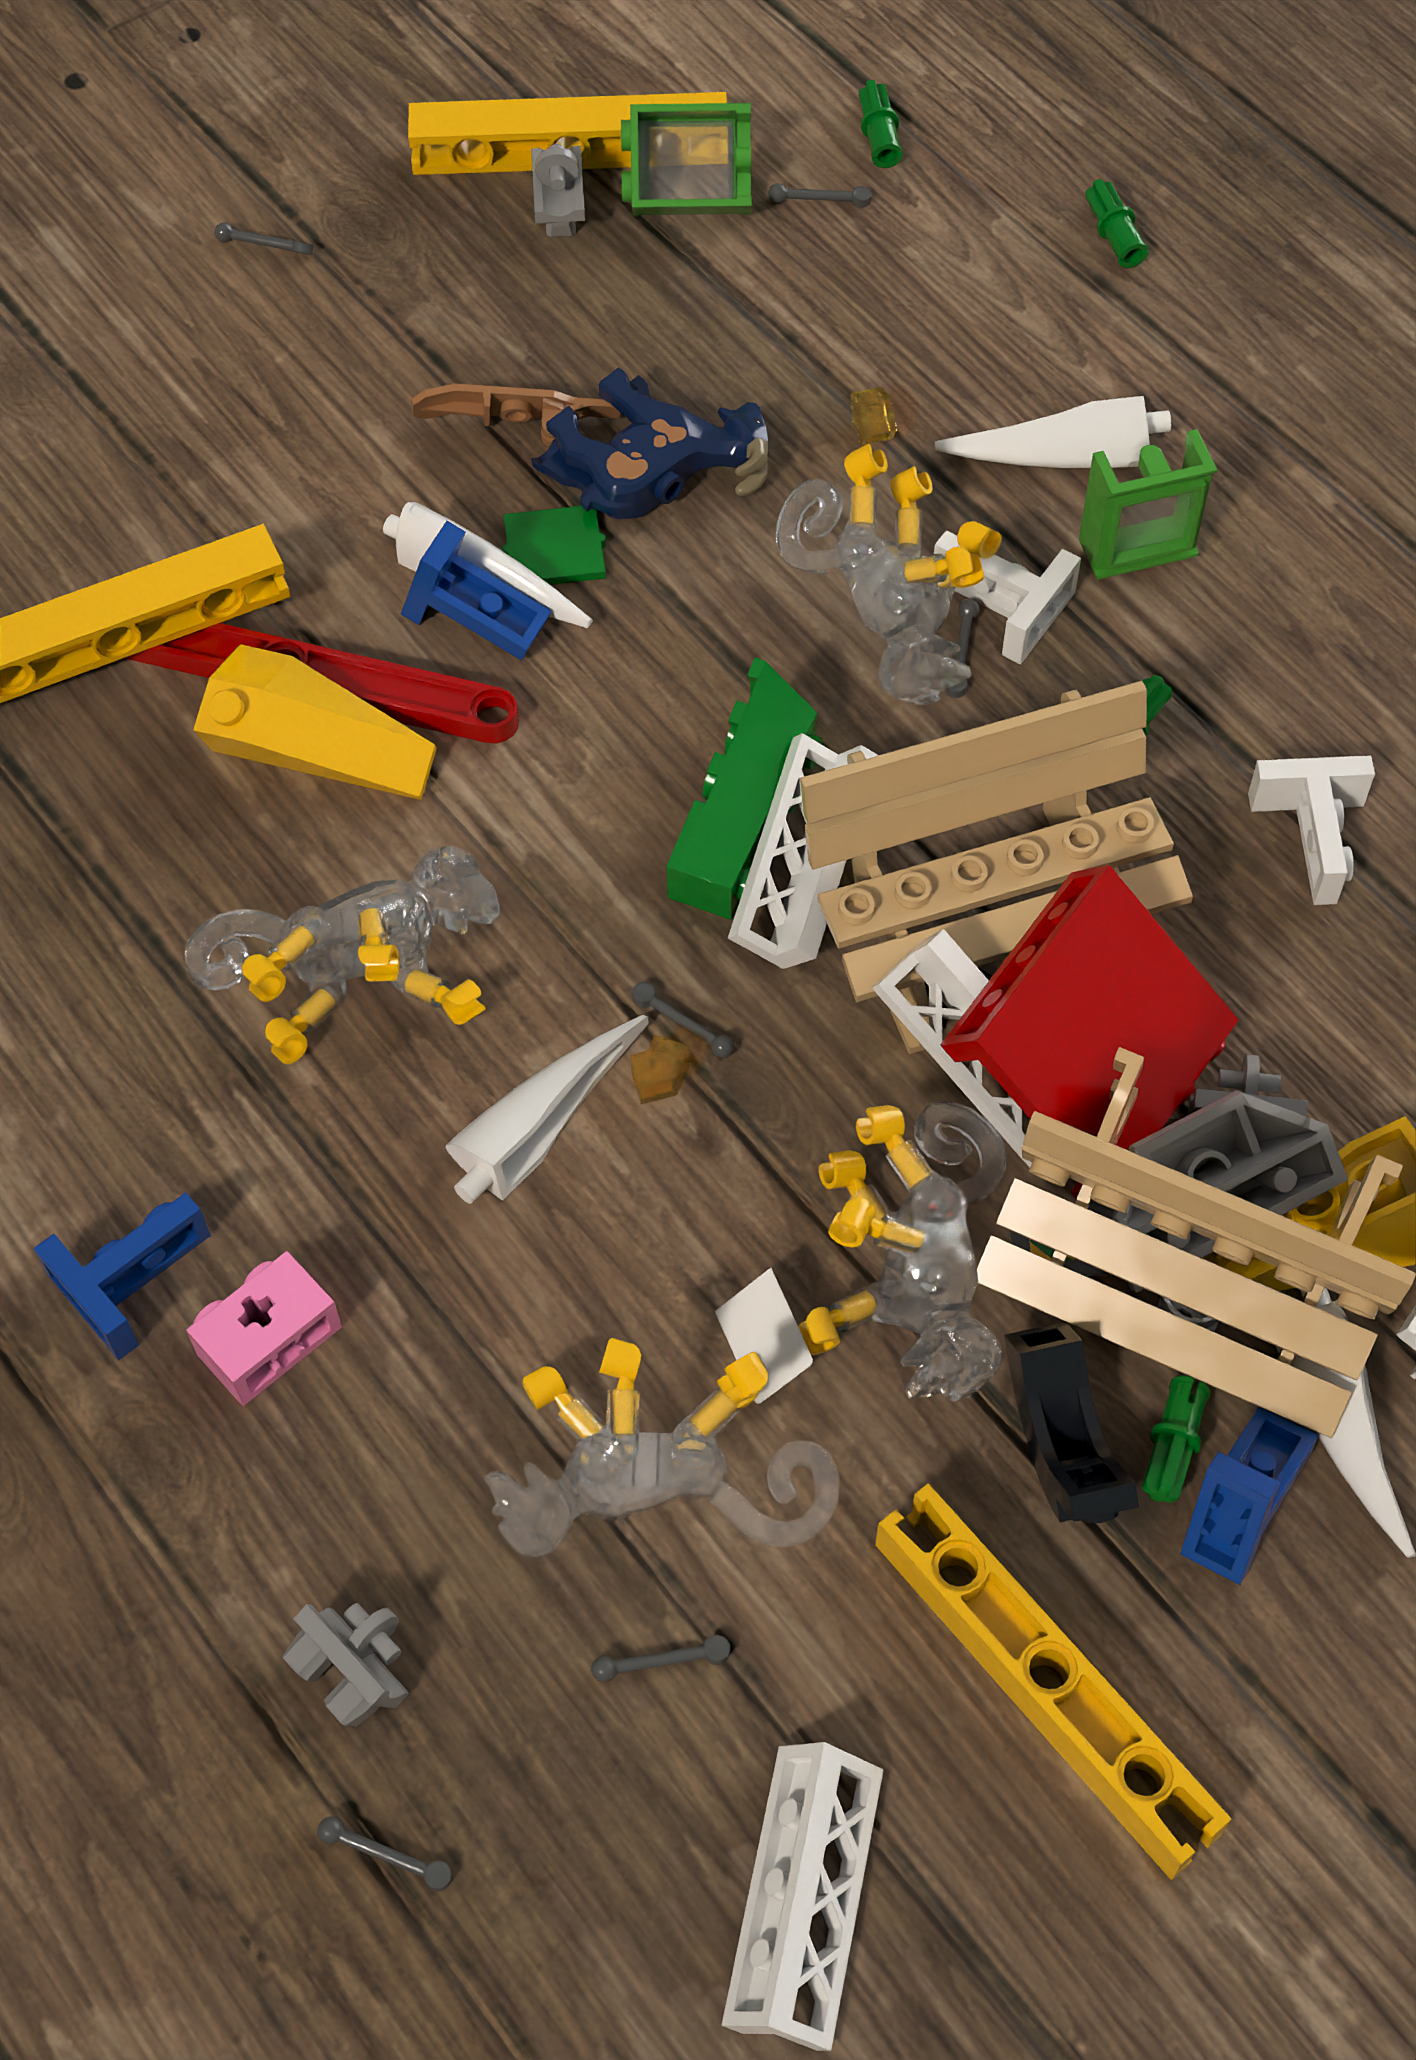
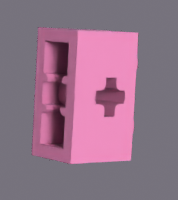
M286 1251L273 1262L266 1261L254 1268L246 1277L244 1285L225 1300H217L204 1307L196 1316L194 1324L186 1329L197 1356L244 1407L340 1330L342 1325L335 1302L292 1255ZM260 1321V1322H261L263 1325H265V1326L262 1327V1326H261L260 1324H258L257 1322Z

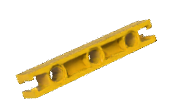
M726 92L409 103L408 140L409 148H412L413 175L532 171L531 148L546 150L554 144H559L565 149L571 146H581L582 169L631 168V151H622L621 120H630V104L727 103ZM728 127L649 128L650 167L728 164Z
M264 523L0 618V703L291 597L289 587L283 577L285 574L283 562Z
M927 1483L914 1494L912 1511L906 1516V1520L914 1528L921 1522H924L939 1543L931 1552L926 1553L922 1551L899 1529V1525L904 1522L905 1518L896 1509L878 1523L875 1546L1172 1881L1192 1862L1191 1858L1195 1851L1187 1842L1181 1846L1160 1819L1158 1814L1164 1806L1171 1804L1202 1833L1199 1840L1206 1848H1209L1222 1836L1232 1820L1231 1817L931 1485ZM947 1566H960L971 1574L973 1581L965 1586L950 1585L943 1580L939 1572ZM1042 1665L1053 1667L1062 1676L1064 1685L1056 1689L1040 1687L1032 1679L1030 1670ZM1132 1769L1146 1771L1157 1783L1158 1792L1149 1796L1134 1793L1127 1786L1124 1773Z

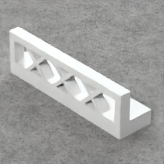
M803 733L792 739L728 935V939L782 969L816 959L827 924L818 903V894L838 888L846 864L845 860L812 870L808 861L806 834L803 839L794 842L788 827L786 816L789 807L799 804L804 817L800 778L804 777L802 766L805 757L824 767L826 771L847 765L848 754L862 751L866 759L879 756L862 745L838 755ZM783 854L791 874L788 888L778 892L769 869L773 857ZM765 904L775 925L771 941L750 930L756 909Z
M942 929L919 942L872 989L1030 1168L1032 1162L1022 1158L1021 1149L1025 1134L1022 1131V1109L1009 1094L1008 1098L992 1097L982 1086V1064L979 1060L965 1061L969 1063L968 1070L962 1062L955 1063L940 1046L943 1042L942 1018L959 1020L989 981L950 935ZM913 968L929 985V1007L911 1005L895 987ZM942 1001L948 1008H942ZM923 1017H929V1024L923 1019ZM1002 1108H1008V1114Z
M826 1742L779 1746L721 2026L742 2034H776L816 2051H831L883 1769ZM840 1772L857 1779L852 1808L845 1814L836 1795ZM834 1840L842 1862L839 1877L830 1882L823 1865L826 1845ZM821 1910L829 1931L825 1948L816 1953L809 1936L812 1916ZM808 1982L815 2000L810 2026L792 2020L798 1988Z

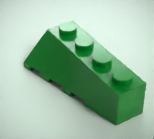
M754 657L747 674L748 680H750L749 701L744 703L736 700L728 719V723L731 726L725 742V755L714 752L708 766L702 793L706 803L694 800L666 866L667 897L669 899L732 920L739 905L793 737L803 733L821 745L823 744V738L816 736L817 712L765 660ZM805 757L802 772L805 768L812 770L816 763ZM796 805L789 807L788 812L792 813Z

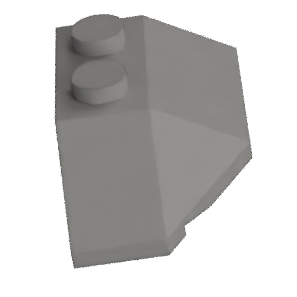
M1237 1090L1129 1147V1151L1279 1215L1291 1211L1348 1180L1328 1124ZM1129 1204L1126 1213L1114 1210L1112 1220L1202 1258L1213 1252L1212 1248L1215 1240L1194 1231H1190L1187 1239L1169 1234L1150 1224L1154 1214ZM1128 1282L1130 1290L1135 1293L1144 1289Z

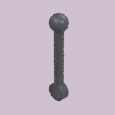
M776 183L770 187L768 192L769 198L775 203H781L786 199L849 201L856 207L864 208L871 202V191L864 186H858L853 191L789 189L783 184Z
M222 222L215 228V236L221 242H229L234 239L312 255L313 245L236 230L227 222Z
M972 599L963 600L958 607L962 621L953 674L947 677L945 683L946 693L953 698L962 697L967 691V679L964 677L972 621L980 611L978 603Z
M640 982L634 986L632 997L637 1006L641 1008L653 1007L711 1045V1049L717 1057L727 1058L732 1055L735 1044L729 1036L715 1035L657 997L656 990L651 983Z
M713 1635L702 1646L619 1660L602 1655L594 1660L591 1672L598 1681L609 1682L618 1673L706 1659L713 1665H720L729 1657L730 1644L725 1637Z
M326 1817L318 1825L317 1835L323 1843L335 1844L341 1842L424 1878L427 1887L432 1891H443L451 1883V1869L444 1861L437 1860L427 1864L344 1829L342 1821L337 1817Z

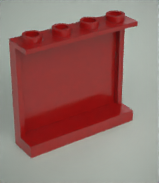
M1110 865L1070 873L940 1046L955 1063L979 1060L1030 1119L1033 1112L1036 1111L1095 1137L1098 1135L1111 1102L1109 1095L1115 1079L1120 1081L1123 1074L1113 1069V1062L1118 1048L1121 1047L1145 1057L1143 1068L1134 1086L1139 1089L1137 1099L1116 1144L1129 1151L1130 1145L1163 1129L1176 1108L1193 1094L1195 1081L1207 1064L1223 1051L1226 1045L1225 1039L1239 1019ZM1077 1182L1070 1192L1075 1198L1078 1197L1083 1185L1082 1183Z

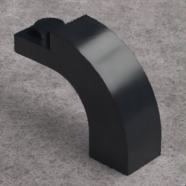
M1066 1322L1005 1334L1010 1375L1021 1424L1040 1484L1059 1522L1081 1520L1086 1523H1103L1116 1518L1120 1511L1138 1508L1135 1481L1111 1453L1098 1421L1089 1384L1083 1340Z

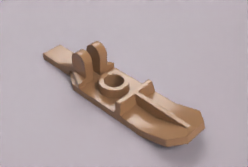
M454 383L426 389L411 398L413 416L423 419L449 414L483 417L484 426H489L490 416H501L502 419L515 423L526 422L531 418L542 419L541 440L549 447L555 437L547 431L546 423L567 406L574 410L577 420L586 417L620 419L621 413L604 399L578 398L555 390Z

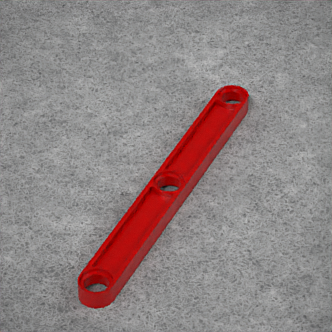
M222 623L124 658L209 678L236 648L242 644L295 657L399 723L495 744L507 741L514 736L519 726L516 699L509 691L503 688ZM490 707H500L509 713L503 721L495 724L485 723L478 718L483 710Z

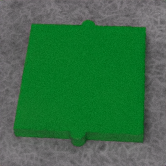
M581 505L503 514L507 544L503 545L502 551L523 564L549 585L606 578L602 548L606 546V536L599 532L596 509H591L587 512Z

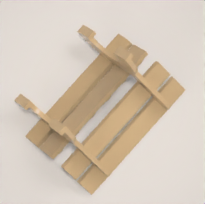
M1143 681L1086 697H1081L1077 690H1072L1061 695V704L868 759H866L862 751L848 754L847 765L800 778L803 813L807 822L805 824L807 854L812 870L846 860L838 888L818 894V903L837 948H843L883 935L887 939L886 942L842 954V962L856 1003L877 997L878 995L872 987L919 942L942 929L950 935L976 966L1007 958L1057 891L908 935L906 929L1063 883L1071 872L1110 865L1150 914L1191 903L1193 895L1178 855L1126 871H1119L1118 866L1173 850L1174 843L1151 797L1094 814L1091 813L1087 805V790L1146 773V735L1142 728L1146 727L1147 689ZM1041 803H1043L1042 809L1050 824V827L882 875L877 863V851ZM913 968L895 987L898 990L901 989L902 995L911 1005L929 1007L925 981ZM891 1011L909 1055L926 1050ZM923 1017V1019L929 1024V1017Z
M1119 1047L1114 1058L1113 1069L1123 1074L1120 1081L1114 1080L1110 1089L1109 1099H1111L1097 1137L1034 1111L1021 1149L1022 1158L1032 1162L1029 1169L1030 1173L1062 1187H1065L1068 1178L1083 1184L1075 1204L1015 1178L996 1222V1225L1054 1249L1051 1261L991 1235L973 1277V1282L1332 1438L1352 1392L1290 1365L1296 1354L1357 1381L1378 1334L1316 1308L1324 1288L1340 1294L1337 1305L1369 1319H1375L1378 1311L1387 1315L1394 1312L1411 1288L1416 1276L1415 1272L1352 1246L1370 1206L1376 1200L1380 1183L1383 1182L1391 1186L1398 1179L1403 1165L1376 1155L1370 1162L1362 1182L1354 1180L1349 1186L1328 1236L1117 1146L1118 1139L1137 1099L1139 1089L1134 1086L1143 1068L1145 1058ZM1091 1200L1126 1213L1129 1204L1154 1214L1150 1222L1151 1225L1183 1239H1187L1190 1231H1194L1215 1240L1212 1251L1237 1263L1249 1266L1252 1257L1271 1264L1277 1267L1274 1274L1276 1279L1306 1291L1303 1300H1297L1088 1210ZM1068 1256L1280 1347L1281 1350L1278 1357L1274 1359L1065 1268L1066 1259Z

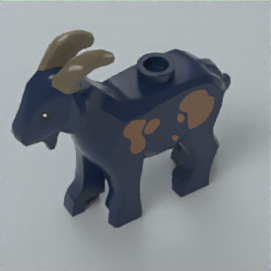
M617 368L598 384L599 396L626 416L632 424L616 434L609 444L586 438L579 431L577 415L570 406H567L546 423L547 431L555 437L549 449L540 457L531 459L532 466L537 471L550 476L564 486L582 490L581 505L587 512L591 509H597L612 518L632 519L643 517L661 502L663 504L673 502L682 492L685 482L694 473L713 466L736 468L734 472L736 476H748L736 486L735 492L738 496H748L761 488L768 476L769 437L761 409L756 403L748 402L736 410L719 408V417L725 423L724 427L721 428L690 413L683 407L653 399L649 395L648 384L643 378L638 375L629 381L627 374L621 368Z

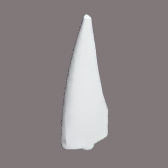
M1144 396L1092 401L1058 414L1017 425L935 441L934 448L938 452L976 460L1049 468H1091L1093 453L1104 451L1111 468L1137 467L1141 448L1150 445L1149 434L1171 431V415L1169 410L1146 413Z
M408 502L403 507L400 517L391 514L384 523L383 533L396 539L398 563L415 572L421 558L445 522L449 521L466 531L458 551L459 556L550 609L549 617L588 628L593 622L587 614L523 564L478 535L417 502Z
M641 1015L557 1059L518 1085L457 1134L446 1145L448 1153L467 1172L454 1186L457 1194L465 1202L471 1204L487 1189L503 1201L544 1161L559 1133L597 1083L649 1024L648 1016Z
M1324 1288L1316 1308L1348 1321L1342 1307L1336 1304L1337 1300L1332 1302L1327 1288ZM1300 1290L1304 1297L1306 1291ZM1276 1346L1279 1354L1281 1348ZM1295 1354L1290 1366L1352 1392L1333 1437L1329 1438L1317 1432L1316 1434L1339 1472L1371 1516L1407 1558L1415 1557L1416 1553L1384 1466L1369 1387L1368 1372L1365 1365L1359 1379L1356 1381Z

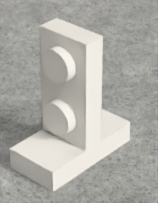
M947 530L935 544L933 562L944 559L945 553L952 547H960L957 542V535ZM1064 549L1059 552L1041 577L1029 572L1019 564L1011 563L994 554L988 559L980 557L984 573V579L980 583L965 588L953 587L951 583L948 588L1008 618L1002 655L1020 665L1076 592L1081 558ZM939 575L932 576L931 579L935 581L939 577Z
M1371 756L1257 760L1248 791L1251 812L1297 811L1314 905L1337 904L1344 882L1351 881L1352 850L1349 846L1343 847L1340 833L1344 826V808L1364 807L1375 776Z

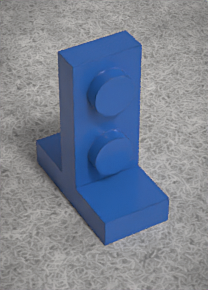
M446 521L419 562L401 615L420 625L430 608L433 607L511 655L523 660L547 622L551 610L459 556L458 551L466 531Z
M185 1192L172 1203L166 1202L154 1208L147 1215L142 1225L121 1240L117 1239L105 1244L97 1251L92 1261L84 1267L80 1265L55 1234L49 1236L33 1249L47 1276L119 1361L139 1346L127 1319L116 1306L211 1235L201 1209Z
M1258 1407L1228 1455L1218 1451L1208 1466L1180 1555L1241 1585L1251 1568L1263 1532L1311 1456L1318 1435L1277 1414Z

